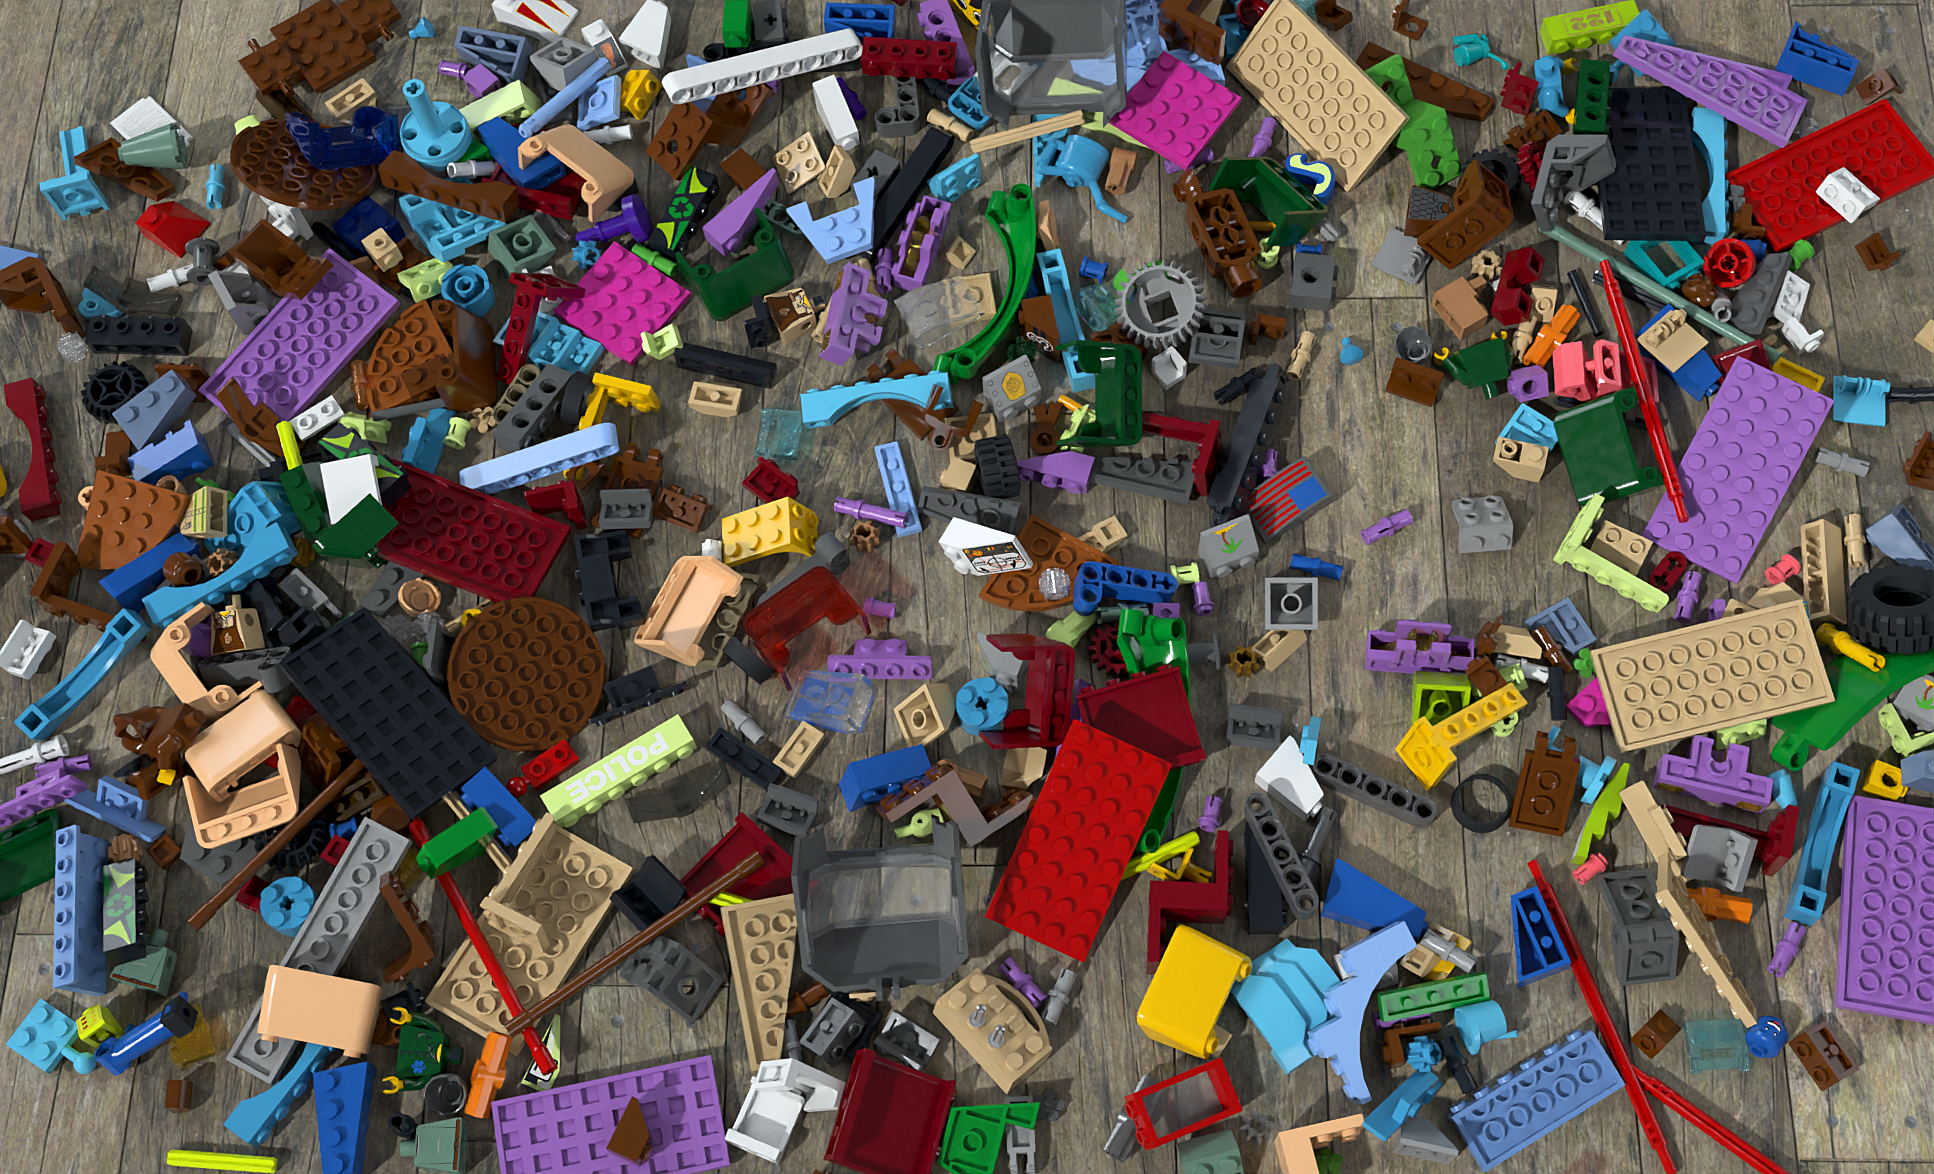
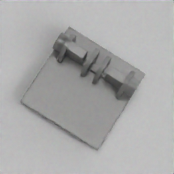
M1391 228L1371 266L1416 285L1432 255L1418 245L1417 238L1404 236L1403 232Z

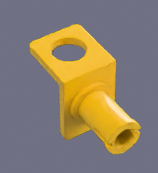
M1191 847L1185 852L1175 873L1155 863H1152L1147 869V872L1164 881H1179L1180 878L1185 877L1193 882L1208 883V878L1212 874V872H1208L1191 863L1190 857L1194 850Z

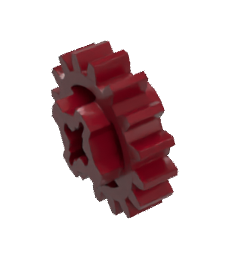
M1531 141L1518 149L1520 153L1517 156L1520 161L1517 163L1521 167L1520 173L1523 175V181L1529 185L1530 190H1535L1545 151L1543 146L1539 147L1538 142L1533 143Z
M1118 621L1115 622V626L1112 628L1106 623L1105 631L1098 628L1096 630L1097 637H1091L1092 646H1089V653L1094 654L1091 656V662H1098L1097 670L1106 669V676H1109L1111 672H1115L1116 678L1120 677V672H1124L1126 676H1129L1122 653L1118 650ZM1101 644L1104 645L1103 648L1105 649L1103 656L1100 652Z

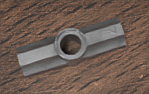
M1143 1075L1134 1093L1159 1082ZM1164 1089L1142 1097L1150 1119L1152 1117L1151 1112ZM1124 1105L1116 1120L1117 1125L1103 1149L1109 1156L1125 1163L1137 1140V1128L1133 1119L1127 1115Z

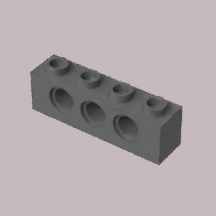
M548 363L493 431L497 447L514 453L534 446L538 437L548 429L549 423L553 418L560 414L564 393L573 373Z

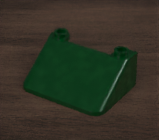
M1635 387L1620 390L1560 411L1554 417L1553 426L1576 501L1582 507L1585 506L1595 493L1605 498L1601 504L1603 505L1650 493L1664 485L1662 475L1655 467L1638 468L1622 413L1630 411L1637 404L1638 398Z
M56 809L45 810L0 832V915L2 914V902L55 878L56 831L64 828L60 814Z

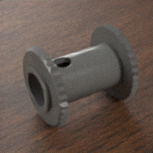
M209 238L192 239L185 245L187 253L193 256V268L187 271L186 277L191 283L196 285H212L208 275L216 270L219 271L213 268V256L218 254L220 246L216 241Z
M1212 633L1213 641L1187 644L1189 665L1215 662L1216 669H1220L1222 658L1220 642L1217 639L1216 633Z

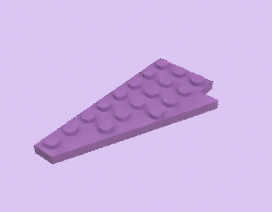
M1626 35L1623 36L1613 53V56L1620 61L1633 66L1642 73L1655 78L1664 85L1677 90L1684 96L1697 101L1706 108L1719 113L1728 120L1741 125L1748 131L1761 136L1781 148H1784L1808 101L1787 89L1793 76L1778 71Z

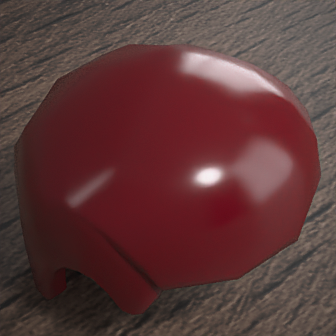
M1241 0L1236 10V19L1239 26L1251 32L1269 8L1268 3L1264 0Z

